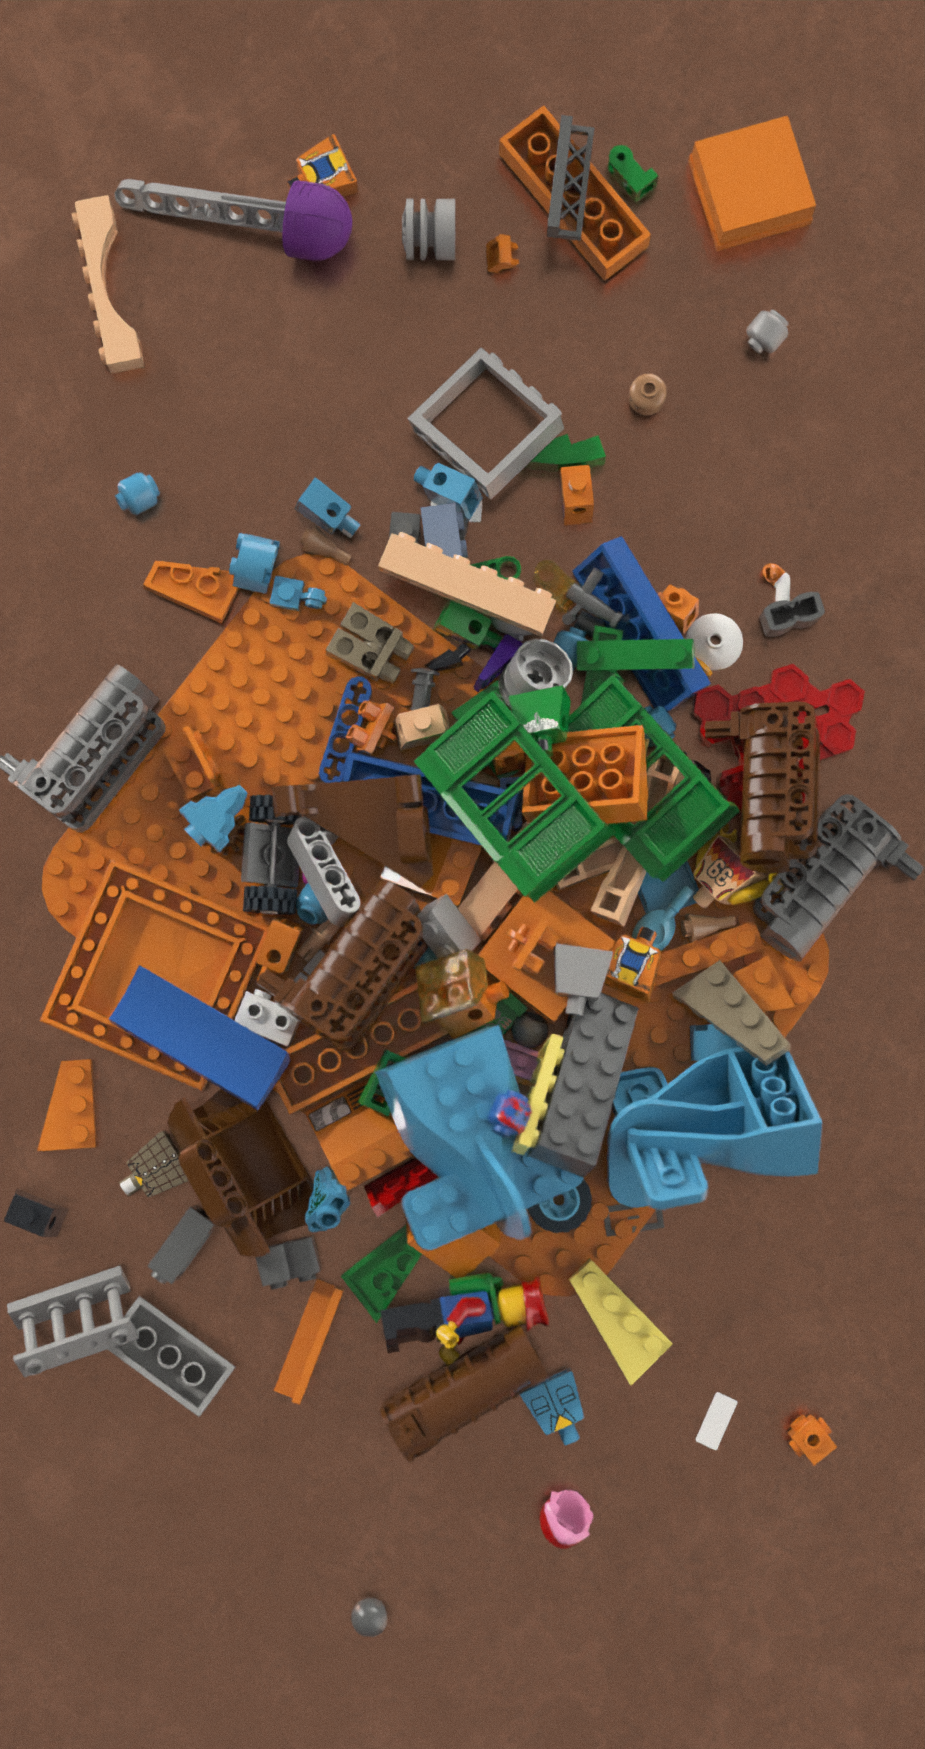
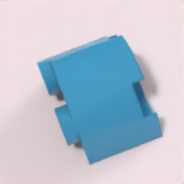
M239 533L236 543V550H239L238 558L232 557L229 574L234 575L233 586L267 594L280 541Z
M713 1024L689 1026L691 1061H700L711 1054L740 1047L735 1040L715 1029Z

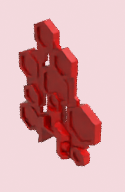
M790 664L773 670L770 684L761 687L755 686L740 691L739 694L733 696L719 684L704 688L695 695L692 714L701 721L699 732L705 746L711 748L730 741L739 765L722 771L718 775L717 783L720 792L726 796L727 801L734 802L741 810L740 812H742L744 753L742 746H733L731 738L706 739V721H731V712H741L742 708L758 703L807 702L814 709L826 705L829 708V712L816 716V727L820 736V760L853 749L856 729L849 724L852 714L862 710L865 691L851 679L832 684L829 689L819 691L809 682V677L796 665ZM801 711L800 715L797 716L799 723H804V719L807 717L805 711ZM802 738L804 749L809 746V740ZM803 758L798 762V767L801 769H805ZM801 792L803 798L802 803H804L806 793Z

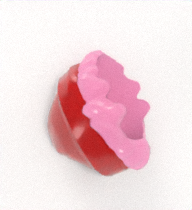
M573 1490L551 1492V1497L544 1503L540 1512V1526L547 1541L557 1548L569 1549L586 1539L590 1534L588 1529L593 1520V1513L586 1500L577 1491Z

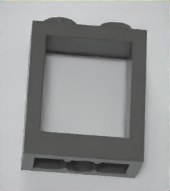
M196 1204L188 1209L147 1266L153 1270L151 1275L162 1284H166V1282L173 1284L180 1279L217 1227L211 1222L202 1207Z

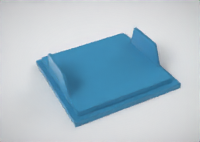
M688 861L665 882H662L659 878H652L646 872L638 892L646 914L656 909L665 910L685 885L693 890L694 893L682 908L697 903L693 896L699 888Z

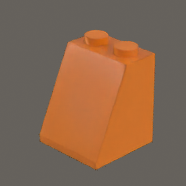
M405 1215L408 1244L455 1278L464 1277L468 1273L473 1272L479 1263L489 1255H493L501 1245L499 1228L493 1223L436 1249L425 1250L416 1243Z

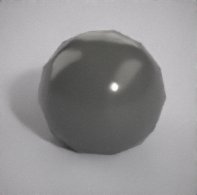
M525 1011L520 1017H516L511 1031L513 1039L519 1045L526 1048H535L545 1041L549 1028L544 1018L535 1013Z
M365 1598L357 1602L351 1613V1622L355 1631L364 1637H375L384 1631L387 1627V1614L382 1601L376 1598Z

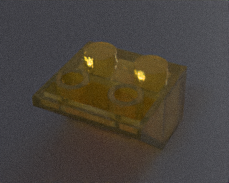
M463 949L415 966L421 1019L424 1023L477 1006L488 987L484 958L468 949Z

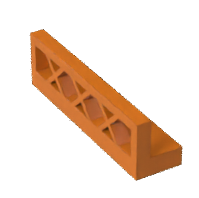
M319 1278L315 1282L274 1389L275 1392L293 1398L291 1402L300 1405L345 1290L343 1287Z

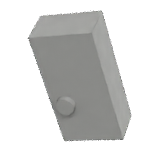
M139 1296L123 1317L131 1319L138 1332L139 1339L109 1348L108 1350L200 1417L236 1366Z

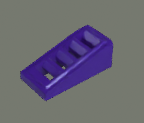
M508 634L504 635L475 682L474 690L477 692L481 691L499 676L523 643Z

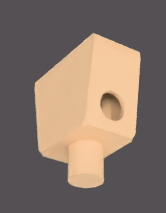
M440 704L398 714L393 722L400 751L433 743L451 727L447 711Z

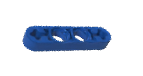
M363 677L352 678L345 687L319 769L320 778L324 783L343 782L349 753L354 752L355 745L349 742V749L344 753H338L333 749V743L337 738L346 739V735L351 727L342 722L343 713L353 710L358 714L359 707L354 704H346L347 700L353 703L355 697L354 691L351 688H356L359 684H363V689L367 691L366 694H360L358 705H361L363 701H370L371 685ZM359 716L357 723L354 725L362 727L364 718ZM330 754L337 759H346L344 764L338 761L337 771L340 773V776H334L333 780H329L328 774L325 773V770L331 769L334 763L333 759H328Z

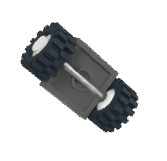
M271 795L250 796L249 821L258 823H245L241 882L264 884V886L244 887L243 911L273 915L296 914L297 890L283 887H298L299 864L287 843V838L292 828L281 827V825H294L295 821L302 815L275 817L273 796Z

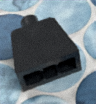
M16 1189L4 1222L38 1236L58 1237L69 1209Z

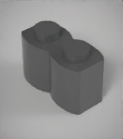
M806 592L798 595L792 601L782 600L768 605L759 618L765 636L777 637L787 633L792 628H806L814 625L823 616L825 609L818 592Z
M313 1235L268 1246L271 1252L262 1257H255L262 1286L270 1285L271 1290L287 1286V1280L298 1278L299 1282L313 1280L317 1278L316 1273L322 1270Z

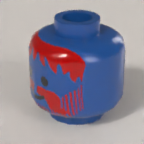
M512 1090L498 1094L487 1116L489 1123L494 1126L493 1132L504 1138H510L511 1134L520 1135L523 1133L532 1114V1107L528 1104L529 1099Z

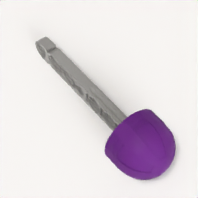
M132 179L121 181L114 194L116 202L123 208L143 211L145 209L151 213L282 232L284 252L288 257L306 260L330 258L343 249L352 231V214L346 200L335 189L320 183L296 180L289 190L286 202L159 183L145 185L144 181ZM127 189L133 192L135 199L127 198L122 190ZM154 193L160 196L162 203L154 202L149 194ZM181 197L187 200L189 207L179 205L176 198ZM230 206L240 207L244 214L237 215L233 213ZM258 210L267 211L271 218H262L258 214Z

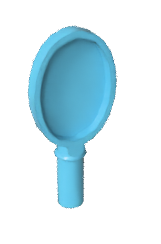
M685 885L665 910L656 909L645 914L635 925L632 938L636 939L641 927L650 928L657 933L652 946L662 951L674 935L676 927L675 915L679 913L694 891Z

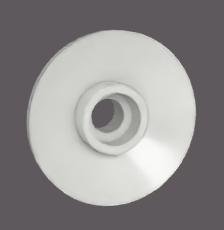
M707 614L698 618L690 626L686 635V639H694L695 657L703 661L711 671L723 670L731 666L739 658L743 648V636L740 628L732 619L721 614ZM718 636L721 640L720 644H712L710 637Z

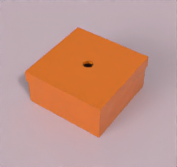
M788 115L695 141L688 161L717 251L811 225L816 203Z
M548 891L536 903L531 898L521 895L471 963L483 973H486L496 983L504 981L513 996L553 1026L566 1009L568 999L565 996L555 995L554 948L552 951H549L540 944H536L531 953L545 961L537 975L526 972L522 968L518 971L512 966L524 945L520 944L515 953L507 949L513 940L506 934L508 930L512 929L518 932L524 923L530 927L525 936L526 939H529L542 919L549 924L548 928L560 937L557 942L558 944L610 951L615 945V941Z

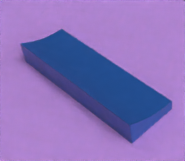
M622 536L601 544L572 571L581 587L594 568L604 573L592 594L601 599L616 613L618 611L623 613L621 620L613 628L624 630L622 640L684 639ZM603 620L605 627L612 628L609 626L610 622ZM696 657L695 669L632 670L654 708L663 706L668 713L711 684Z
M349 753L343 782L421 775L423 806H426L428 810L430 833L481 845L418 767L361 753ZM470 780L463 786V789L481 810L485 809L507 789ZM518 792L488 818L507 842H509L523 792Z
M141 965L138 966L125 994L109 1018L112 1024L256 1110H259L291 1062L288 1052Z

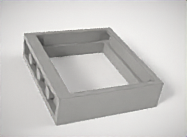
M480 348L408 417L413 432L460 473L475 479L479 490L489 499H492L564 429L561 419L562 413L553 403L548 405L542 400V395L533 386L528 388L524 385L522 378L513 369L508 371L504 368L502 361L496 354H488ZM485 369L544 418L489 473L485 472L430 423Z

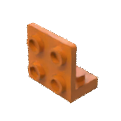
M190 726L184 728L187 736L164 747L163 750L190 801L221 786L217 778L222 775L211 756L206 757L204 752L208 751L209 748L199 730L193 732Z

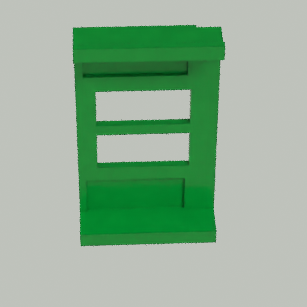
M615 673L569 716L568 732L635 726L636 724L643 725L644 732L658 746L646 757L647 770L665 754L684 775L685 778L647 812L646 821H638L635 825L632 822L609 823L616 832L614 836L624 845L652 878H659L662 882H665L741 810L734 802H729L628 691L623 685L624 679L618 673Z
M492 690L433 742L426 751L414 760V763L524 897L531 898L536 903L615 835L616 832L608 823L603 822L503 702L504 698L499 692ZM516 741L535 765L485 809L481 810L463 789V786ZM542 772L560 793L561 797L513 839L507 842L488 818Z

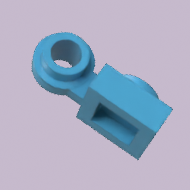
M275 576L270 606L299 611L302 600L306 601L305 606L309 608L322 609V605L326 604L327 597L324 596L325 591L318 588H308V592L303 593L304 581Z

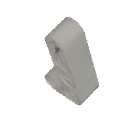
M301 816L295 821L288 835V846L329 921L336 926H346L360 907V898L331 847V844L335 843L338 836L305 816Z

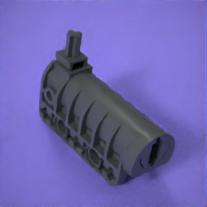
M116 664L39 762L33 758L30 762H27L25 759L20 762L9 753H6L5 756H0V769L10 776L7 780L76 832H84L93 825L163 736L166 728L165 722L156 713L151 711L159 701V698L141 680ZM151 723L156 726V729L153 731L148 730L146 726ZM141 734L146 740H141L138 735ZM132 743H139V749L136 753L128 756L126 753L128 746ZM123 757L128 763L124 764L119 759ZM113 768L120 772L117 777L110 773ZM105 780L110 786L107 787L102 781ZM97 788H102L103 795L99 800L91 801L92 792ZM85 802L92 807L91 810L83 806ZM77 814L82 815L84 818L81 823L75 819Z
M849 794L842 795L818 819V840L825 844V846L817 847V858L815 855L808 858L805 866L799 863L797 859H790V870L793 868L797 869L796 875L791 871L778 873L765 889L762 897L755 899L753 903L754 913L768 925L760 936L783 955L795 961H801L873 868L881 865L888 870L895 866L914 881L921 874L924 867L904 852L909 845L901 840L902 837L892 825L857 797ZM850 802L853 805L851 807L852 812L840 803L846 804ZM839 813L842 814V816L840 817L841 822L837 818H835L839 815ZM828 824H832V825H833V827L831 828V830H829L828 828H826V826H827ZM807 838L803 839L801 844H798L800 850H806L805 847L811 845L808 844ZM786 877L790 878V880L792 881V883H790V882L786 879ZM782 885L787 889H790V891L786 890L777 893L782 887ZM773 894L780 897V900L777 898L772 904L770 903ZM763 906L768 910L766 913L761 911Z

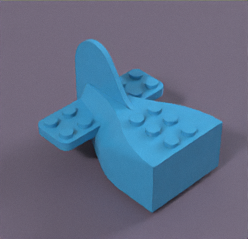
M499 1025L480 1027L458 1038L451 1039L402 1061L386 1066L383 1069L374 1071L403 1142L420 1162L440 1178L408 1192L402 1199V1208L415 1241L421 1248L425 1250L436 1249L493 1223L509 1237L519 1240L527 1238L531 1234V1227L526 1209L571 1190L583 1181L581 1176L529 1157L530 1148L524 1155L512 1152L516 1135L511 1134L510 1138H504L493 1132L494 1126L489 1123L487 1116L496 1096L500 1093H506L507 1090L520 1093Z
M741 1047L726 1049L696 1062L669 1084H667L663 1072L656 1067L621 1072L612 1104L616 1118L608 1133L607 1181L613 1197L622 1205L628 1207L650 1206L658 1210L704 1201L707 1197L708 1185L700 1163L765 1176L783 1177L818 1174L822 1120L789 1051L766 1066Z

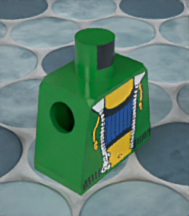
M452 600L444 605L433 627V631L459 645L464 643L473 651L480 647V645L495 651L502 639L501 635L489 630L492 620ZM468 626L474 628L475 635L470 633Z

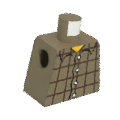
M166 1130L158 1133L126 1162L132 1174L121 1180L119 1184L128 1197L143 1189L149 1198L188 1182L179 1164L180 1152Z

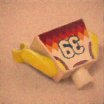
M726 824L720 830V834L714 835L698 850L695 863L696 869L693 872V876L703 886L695 893L693 899L703 908H707L714 899L727 905H738L762 897L765 889L778 874L771 873L768 881H765L763 879L766 876L763 873L749 870L741 865L740 849L734 844L737 840V830L735 829L732 833L726 834L729 831V824ZM783 885L777 893H780L784 889Z

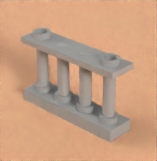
M121 1266L7 1304L8 1314L17 1329H23L26 1352L13 1357L24 1378L139 1339L138 1332L129 1317L123 1318L120 1295L131 1292V1289ZM108 1300L112 1323L95 1328L91 1305ZM80 1309L83 1333L66 1338L63 1315ZM51 1319L54 1342L38 1348L35 1324Z

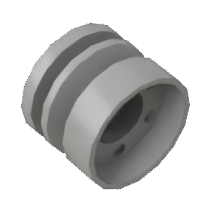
M406 199V206L402 215V244L406 252V260H414V247H420L421 260L426 259L428 247H434L436 260H455V199H436L434 212H428L426 199H421L420 212H414V199Z
M545 639L526 641L519 647L501 673L498 682L500 694L504 698L505 703L511 707L509 696L560 685L566 688L573 675L572 662L567 653L551 641Z

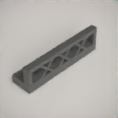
M561 115L546 237L581 241L595 128L572 125L573 116ZM571 134L588 136L587 144L577 151L570 143ZM570 150V152L573 155L568 158V152ZM586 152L584 160L581 155ZM577 159L583 166L584 171L573 178L566 168L567 165ZM566 177L569 183L564 186ZM580 180H582V187L578 184ZM574 187L580 194V199L570 206L563 198V193ZM562 205H563L566 210L561 213V209H562ZM579 207V211H578V215H577L574 210ZM570 214L577 222L576 231L559 229L560 220Z

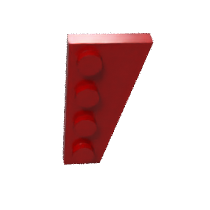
M414 1158L364 1185L371 1207L378 1218L400 1203L405 1194L428 1184L438 1176L417 1158Z

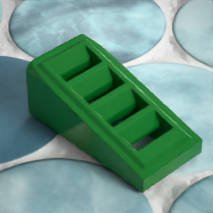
M385 1049L374 1071L385 1068L388 1061L396 1063L406 1058ZM373 1072L358 1103L389 1116L391 1112L386 1099H384L383 1103L372 1099L374 1093L384 1097L382 1090L377 1088L379 1080L375 1072Z

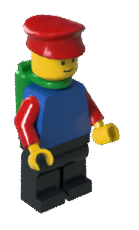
M491 1273L449 1279L451 1296L432 1299L431 1304L418 1303L380 1310L388 1354L399 1352L398 1344L417 1340L429 1343L436 1338L437 1342H441L444 1345L439 1350L440 1358L445 1364H451L460 1356L454 1347L457 1344L460 1345L467 1336L493 1330V1319L495 1325L500 1324L502 1321L506 1327L525 1324L527 1332L538 1324L548 1327V1313L543 1297L540 1276L537 1275L532 1281H522L519 1286L501 1289V1286H504L502 1278L499 1276L493 1277Z

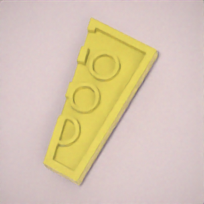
M551 1034L538 1052L536 1059L538 1064L533 1071L530 1081L535 1086H531L526 1096L529 1099L528 1104L532 1107V1114L524 1132L516 1135L512 1152L524 1155L530 1147L534 1148L540 1134V1131L536 1130L538 1119L542 1121L546 1114L548 1103L544 1102L547 1092L551 1093L553 1090L556 1076L552 1075L555 1065H560L565 1049L560 1048L563 1037Z
M589 1258L569 1278V1281L628 1383L632 1385L673 1343Z

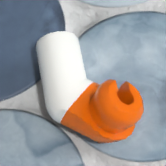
M766 564L762 569V575L776 588L775 602L782 600L790 601L789 574L777 564Z

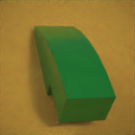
M568 434L554 438L524 468L547 472H558L563 467L589 465L592 468L605 464L606 454L599 435L571 444Z

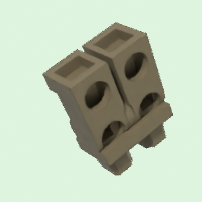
M353 602L340 624L341 629H337L325 650L326 655L334 660L343 662L375 681H378L380 678L383 681L394 684L401 669L389 663L390 658L394 653L407 661L414 649V645L403 637L402 631Z

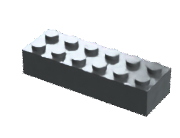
M600 993L597 1001L585 1000L583 1016L569 1014L560 1047L565 1049L560 1065H555L552 1075L556 1076L555 1085L551 1093H546L544 1102L548 1103V1108L543 1120L538 1119L536 1130H539L540 1134L535 1147H530L529 1157L583 1178L596 1166L637 1017L638 1007Z

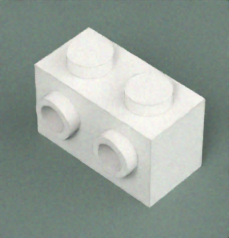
M255 989L253 994L246 991L234 1021L258 1035L290 1047L300 1022L286 1012V1010L270 1001L272 995Z

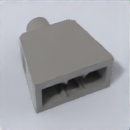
M556 943L554 948L555 995L568 997L566 1014L583 1016L585 1000L597 1001L599 999L613 952Z

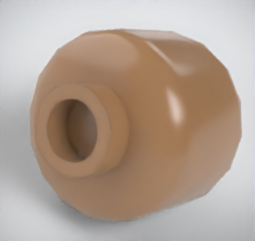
M654 374L638 376L633 381L629 391L631 407L641 415L657 413L663 407L667 396V388L664 381Z

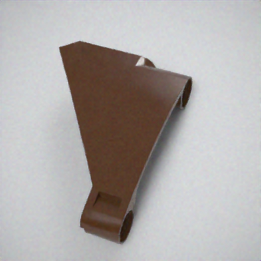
M421 775L272 787L275 817L303 815L371 856L419 888L434 875L429 815L426 806H423Z

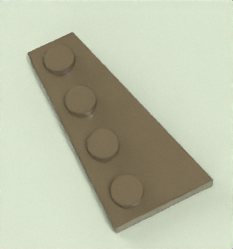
M720 960L672 992L674 999L681 1004L687 1005L700 1018L709 1021L715 1026V1029L735 1040L737 1045L766 1066L791 1049L789 1042Z

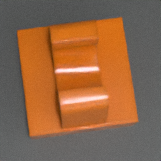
M500 234L486 243L487 271L497 273L502 269H510L519 264L518 259L512 258L511 253L518 249V245L511 241L510 235Z

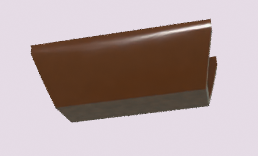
M220 1089L202 1106L194 1110L191 1109L186 1098L176 1102L169 1115L167 1125L181 1149L179 1164L209 1219L217 1227L225 1228L238 1254L247 1257H262L271 1252L265 1240L274 1235L307 1225L305 1215L309 1209V1199L313 1193L314 1185L266 1099L259 1110H256L225 1090Z

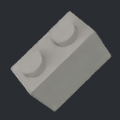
M447 894L427 904L417 915L423 926L422 938L446 969L466 959L481 942L479 936Z

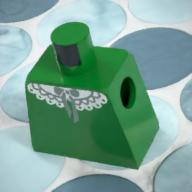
M563 685L509 696L512 713L546 754L551 757L553 755L552 744L561 743L567 739L571 700Z

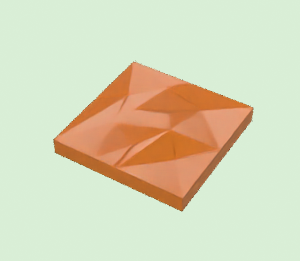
M111 859L40 1021L204 1091L208 1080L112 1024L109 1018L125 994L138 966L141 965L232 1020H235L245 993L248 991L259 966L256 960L270 926Z

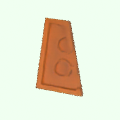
M156 560L143 584L145 590L221 624L240 589L233 586L234 575H230L229 571L220 570L217 567H209V569L191 567L190 564Z
M768 955L732 973L763 1012L795 1008Z
M92 1059L61 1061L37 1152L97 1147Z

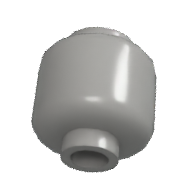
M773 309L770 312L761 311L746 329V333L750 338L747 342L748 345L759 354L762 351L768 353L775 352L788 336L787 326L789 323Z

